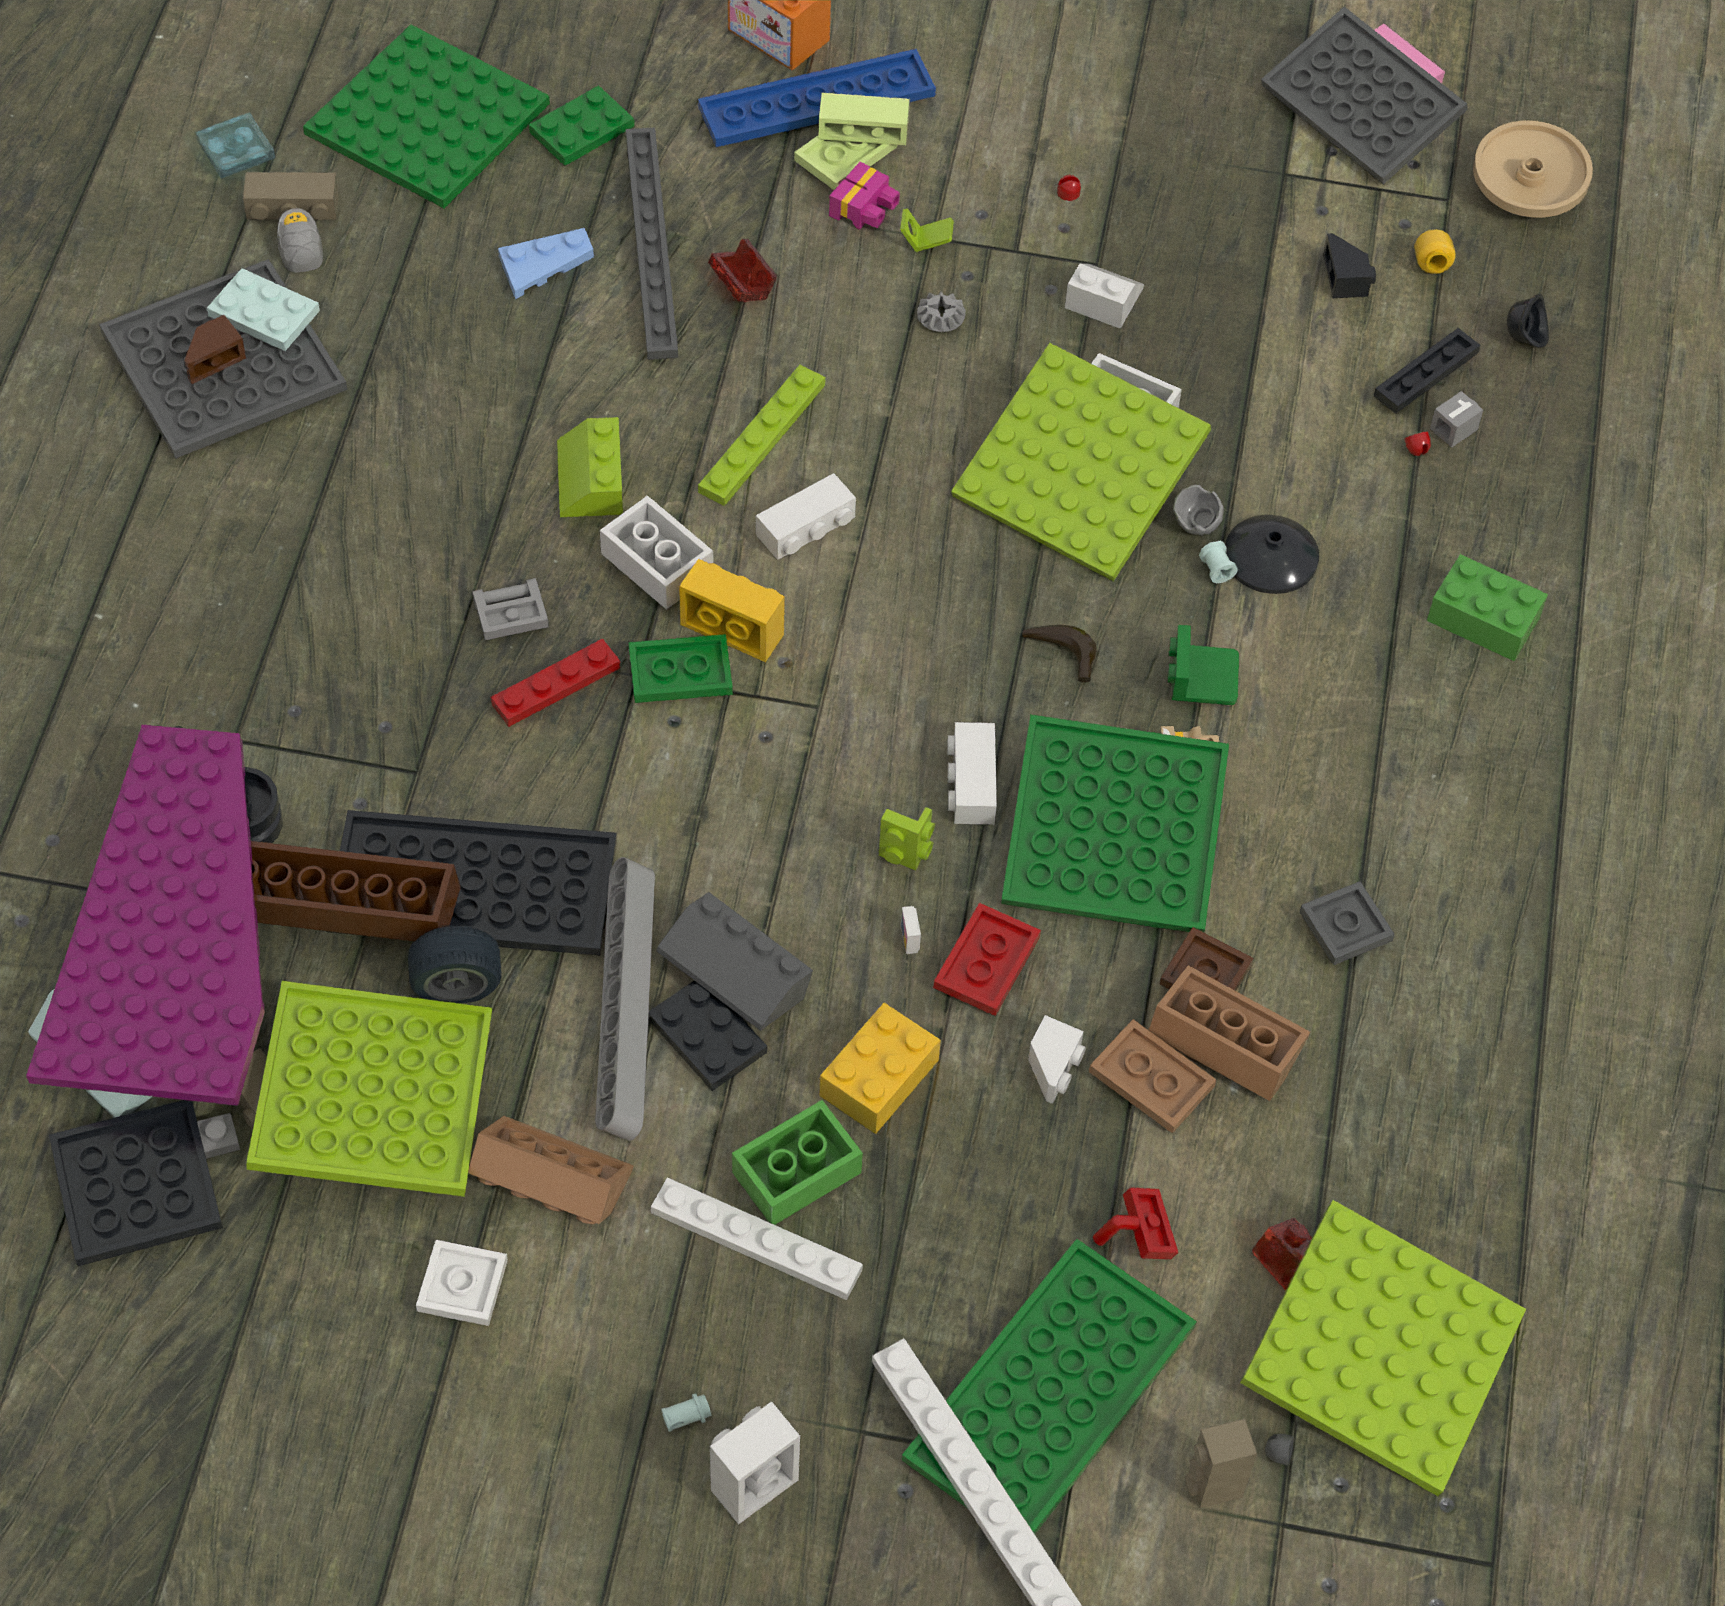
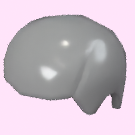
M1193 485L1182 489L1175 497L1173 511L1182 529L1188 533L1202 536L1216 530L1223 520L1224 507L1214 491L1210 492L1203 489L1200 485Z

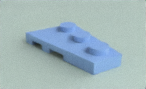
M585 228L498 248L499 258L515 299L523 296L524 290L536 285L539 287L547 283V278L557 272L565 273L594 257L593 247Z

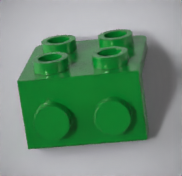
M1178 625L1176 637H1170L1168 656L1174 657L1173 664L1169 663L1167 674V683H1172V700L1222 705L1236 704L1238 699L1239 652L1236 649L1190 645L1191 626Z

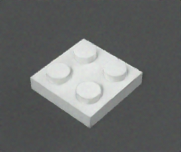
M436 1240L416 1303L417 1312L489 1326L508 1261L507 1254Z

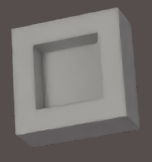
M231 1113L197 1121L206 1159L240 1150Z

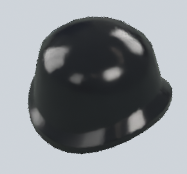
M1536 294L1530 299L1518 301L1510 308L1507 315V329L1514 340L1520 343L1531 344L1534 347H1544L1548 344L1549 328L1542 294Z

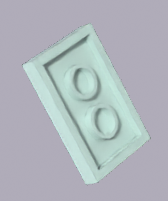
M243 268L240 269L207 307L209 317L215 319L225 315L235 329L284 351L289 348L320 311L318 302Z

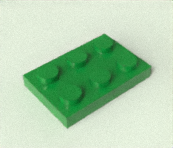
M598 85L530 123L529 132L566 166L626 132V129L633 128L634 118Z
M726 634L629 642L635 703L733 695Z

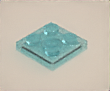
M250 112L196 132L198 143L221 179L275 159L273 147Z

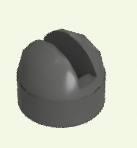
M1274 1434L1269 1437L1265 1446L1266 1456L1277 1464L1288 1466L1292 1457L1294 1436Z

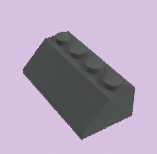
M710 892L686 907L657 947L659 954L760 1031L804 999L813 973L811 968Z

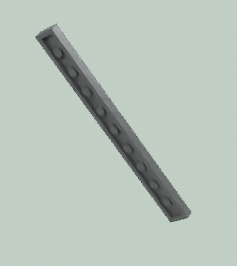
M655 127L626 129L647 359L678 358Z

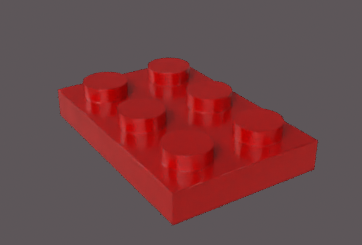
M979 903L936 976L933 988L996 1016L1038 942L1041 930Z

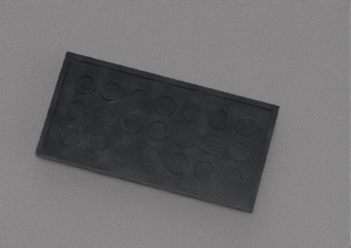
M354 810L347 811L340 851L454 864L461 888L450 926H467L482 930L492 936L499 947L601 956L607 914L609 874L615 859L617 833Z

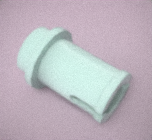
M696 1393L692 1394V1399L661 1409L669 1432L698 1420L704 1423L706 1422L705 1418L711 1416V1411L704 1394L701 1396H697Z

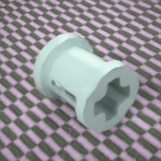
M1222 541L1210 542L1199 553L1201 561L1208 565L1211 571L1209 576L1214 583H1223L1230 580L1238 570L1235 563L1229 560L1226 554L1227 547Z

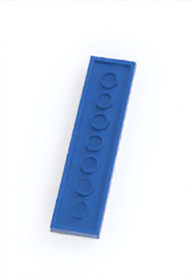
M917 49L699 98L698 108L715 146L720 147L819 124L822 93L902 98L913 102L935 97L936 87Z

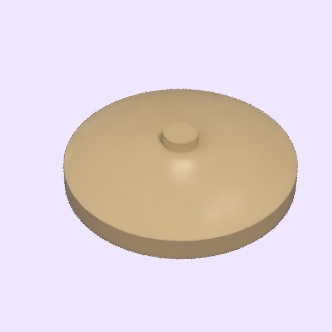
M1524 120L1501 125L1490 131L1482 139L1476 151L1473 172L1481 192L1498 207L1520 216L1543 218L1565 213L1582 201L1590 186L1593 167L1588 151L1572 134L1549 123Z

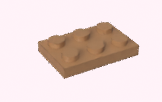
M1134 1019L1093 1061L1089 1068V1072L1172 1134L1216 1084L1214 1077Z

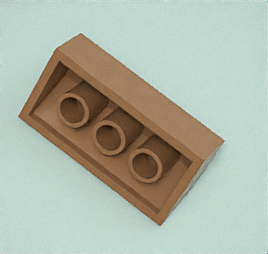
M1189 965L1156 1006L1149 1027L1150 1032L1171 1047L1271 1101L1285 1081L1310 1035V1031Z
M503 1116L478 1134L468 1173L477 1176L478 1180L483 1184L490 1186L500 1185L510 1189V1192L517 1197L533 1198L541 1201L550 1210H564L572 1213L581 1222L600 1224L612 1213L632 1173L634 1165Z

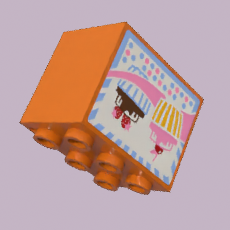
M728 0V30L793 71L830 41L831 0Z

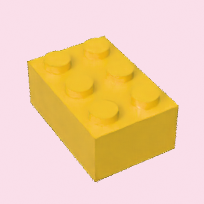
M700 559L696 561L679 586L680 625L704 636L726 634L727 646L763 662L768 660L784 636L785 596L772 588L760 586L744 576H737L723 570L714 563H707Z
M884 1002L820 1075L819 1096L876 1134L939 1061L941 1040Z

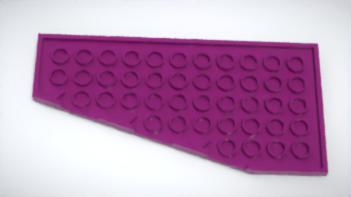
M153 725L141 726L26 1074L29 1083L238 1106L265 1013L262 998L259 962L260 948L251 865L253 863L250 827L247 817L243 742L240 733Z

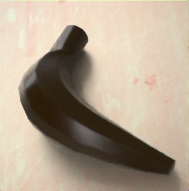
M1061 624L1023 630L1022 637L1055 643L1069 648L1078 660V681L1084 683L1091 681V669L1097 649L1095 641L1088 633L1080 628Z

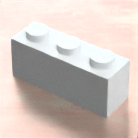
M833 473L756 515V536L778 560L787 554L797 552L800 547L813 540L821 539L827 532L838 526L848 524L855 518L856 497Z
M955 722L954 735H948L947 755H954V763H948V783H954V791H948V811H954V824L994 825L997 807L995 723Z

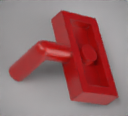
M1130 1187L1122 1194L1128 1215H1114L1093 1235L1094 1242L1099 1246H1103L1119 1230H1133L1141 1259L1171 1260L1178 1254L1159 1189Z

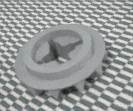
M940 291L938 295L929 293L926 299H920L917 316L921 324L930 330L937 332L951 331L958 328L965 319L966 309L963 307V301L956 300L954 293L946 296ZM940 306H943L945 310L943 317H940L938 311Z

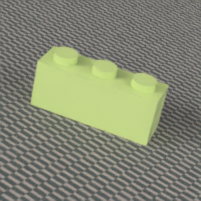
M822 93L818 139L906 145L909 99Z

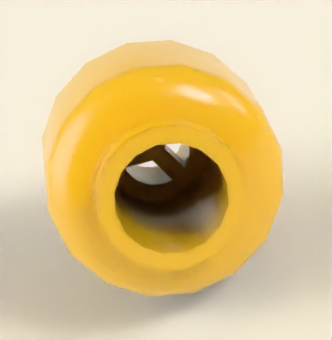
M1433 229L1422 233L1414 245L1417 263L1426 273H1443L1454 263L1456 257L1454 245L1450 236L1443 230Z

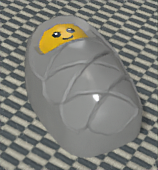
M303 209L285 211L280 216L277 226L278 249L284 266L287 270L294 273L319 268L323 262V249L319 230L313 217Z

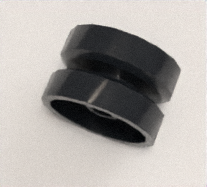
M245 767L244 780L251 841L273 843L278 838L283 827L277 788L272 779L262 771Z

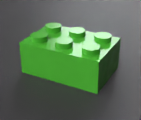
M1460 554L1433 597L1427 621L1515 661L1541 617L1548 594Z
M821 1100L732 1152V1173L767 1221L776 1225L861 1174L863 1153L824 1101Z

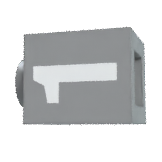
M1461 391L1435 409L1430 429L1452 448L1478 430L1483 409Z

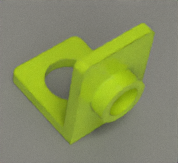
M908 208L902 211L900 229L915 252H919L951 242L954 221L952 218H947L920 226ZM908 222L912 227L913 234L910 233Z

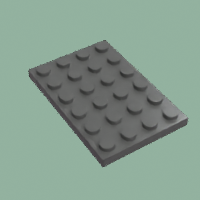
M1346 7L1338 11L1261 79L1262 86L1383 185L1467 111V103Z

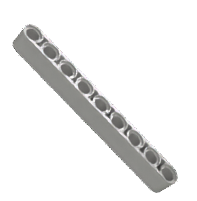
M621 857L615 861L609 874L595 1122L598 1129L631 1141L640 1133L644 1118L655 874L652 869L628 858Z

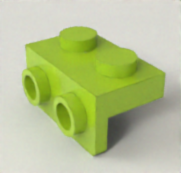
M925 807L918 821L886 809L881 818L879 856L892 864H901L916 870L921 859L926 861L933 848L934 843L930 841L935 828V823L931 822L932 809Z

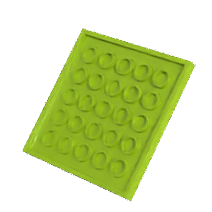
M1049 343L959 478L951 493L956 499L1114 582L1210 433L1211 425Z
M282 981L246 1170L465 1197L492 1008Z
M1332 1200L1240 1383L1434 1495L1439 1496L1447 1485L1526 1309Z

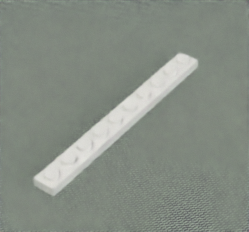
M903 1338L873 1355L872 1363L1030 1604L1032 1606H1082L906 1340Z

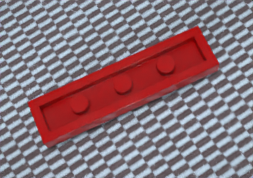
M601 639L491 697V704L507 726L510 727L620 669V660L604 639Z

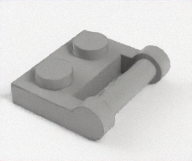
M536 578L526 580L525 584L486 592H483L482 589L472 591L475 609L477 610L485 640L548 627V618Z

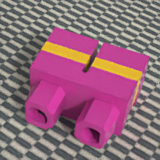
M859 162L846 176V180L844 179L831 193L829 216L836 220H840L844 216L852 220L854 226L859 230L865 223L878 228L885 218V210L880 208V206L882 205L890 210H894L899 204L900 192L889 186V176Z

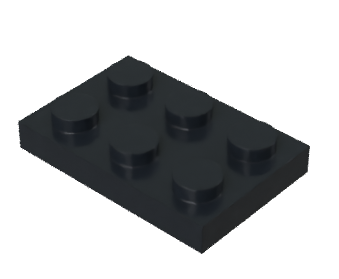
M695 980L648 1012V1020L711 1091L767 1053V1045L742 1017Z

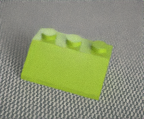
M619 417L587 418L557 440L560 517L623 514Z

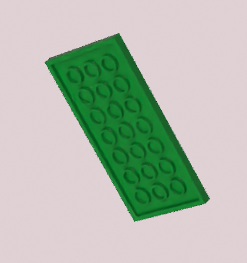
M1078 1239L1074 1241L946 1400L1034 1535L1191 1334L1197 1323L1195 1319ZM918 1434L902 1454V1461L967 1508Z

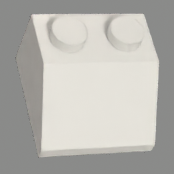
M1079 264L1068 283L1065 308L1121 328L1142 292L1144 284L1091 264Z

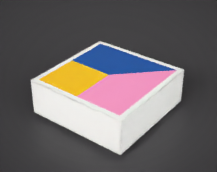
M914 906L902 907L901 929L906 954L918 953V950H920L921 932L916 908Z

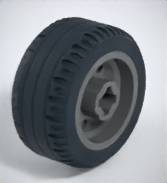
M448 926L431 930L420 936L410 946L408 952L410 986L414 993L423 999L451 1003L479 1001L491 994L501 981V959L498 943L486 932L473 927Z

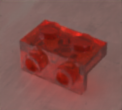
M748 239L740 241L736 252L712 253L708 264L738 302L766 300L777 279V275Z
M1295 1218L1269 1227L1253 1247L1252 1253L1286 1291L1312 1237L1302 1224Z

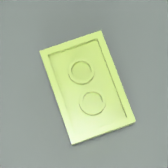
M818 135L794 152V161L835 190L844 179L846 180V176L859 162L872 166L897 148V145L818 139Z

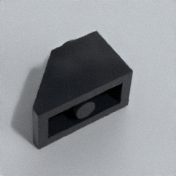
M1328 233L1323 257L1332 298L1368 297L1370 286L1375 284L1376 281L1375 267L1370 266L1368 254L1337 235Z

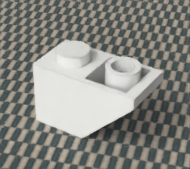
M1045 1015L1031 1041L1028 1060L1045 1100L1053 1104L1058 1092L1064 1094L1072 1077L1069 1071L1072 1065L1078 1066L1080 1064L1086 1047L1081 1045L1084 1031Z

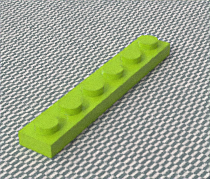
M799 364L698 484V493L725 506L823 389L826 377Z

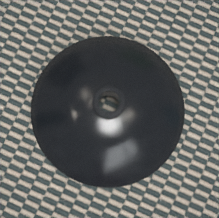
M1258 515L1247 518L1230 531L1225 542L1227 547L1226 554L1238 569L1234 577L1248 588L1263 593L1282 594L1303 587L1312 579L1319 563V549L1312 534L1301 524L1283 516Z

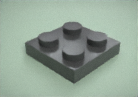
M1361 881L1301 905L1300 914L1333 965L1393 941L1395 935Z

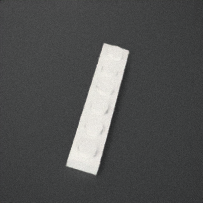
M670 1178L666 1179L651 1205V1213L845 1300L848 1299L862 1272V1263Z

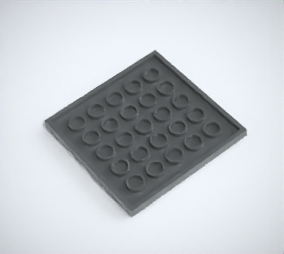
M269 259L244 268L249 272L287 288ZM239 271L99 324L103 337L175 459L347 390L344 377L310 324L306 326L286 351L236 329L243 338L246 359L191 385L188 380L184 360L195 330L198 326L213 320V318L208 316L207 307Z

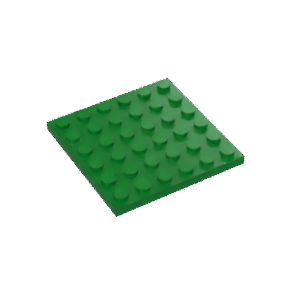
M410 24L303 125L304 135L444 209L550 104V98L548 94Z
M1030 714L1001 904L1190 932L1192 927L1205 932L1229 744Z

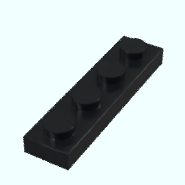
M1457 328L1376 387L1374 397L1397 414L1477 355L1481 345Z

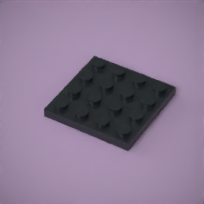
M181 1100L49 1134L77 1266L223 1228L193 1101Z

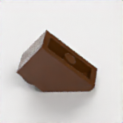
M225 315L198 326L184 360L188 380L191 385L246 359L243 338Z

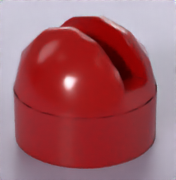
M1068 174L1059 180L1057 195L1061 199L1073 201L1080 196L1081 183L1076 176Z
M1428 431L1404 438L1409 453L1414 456L1425 455L1431 447Z

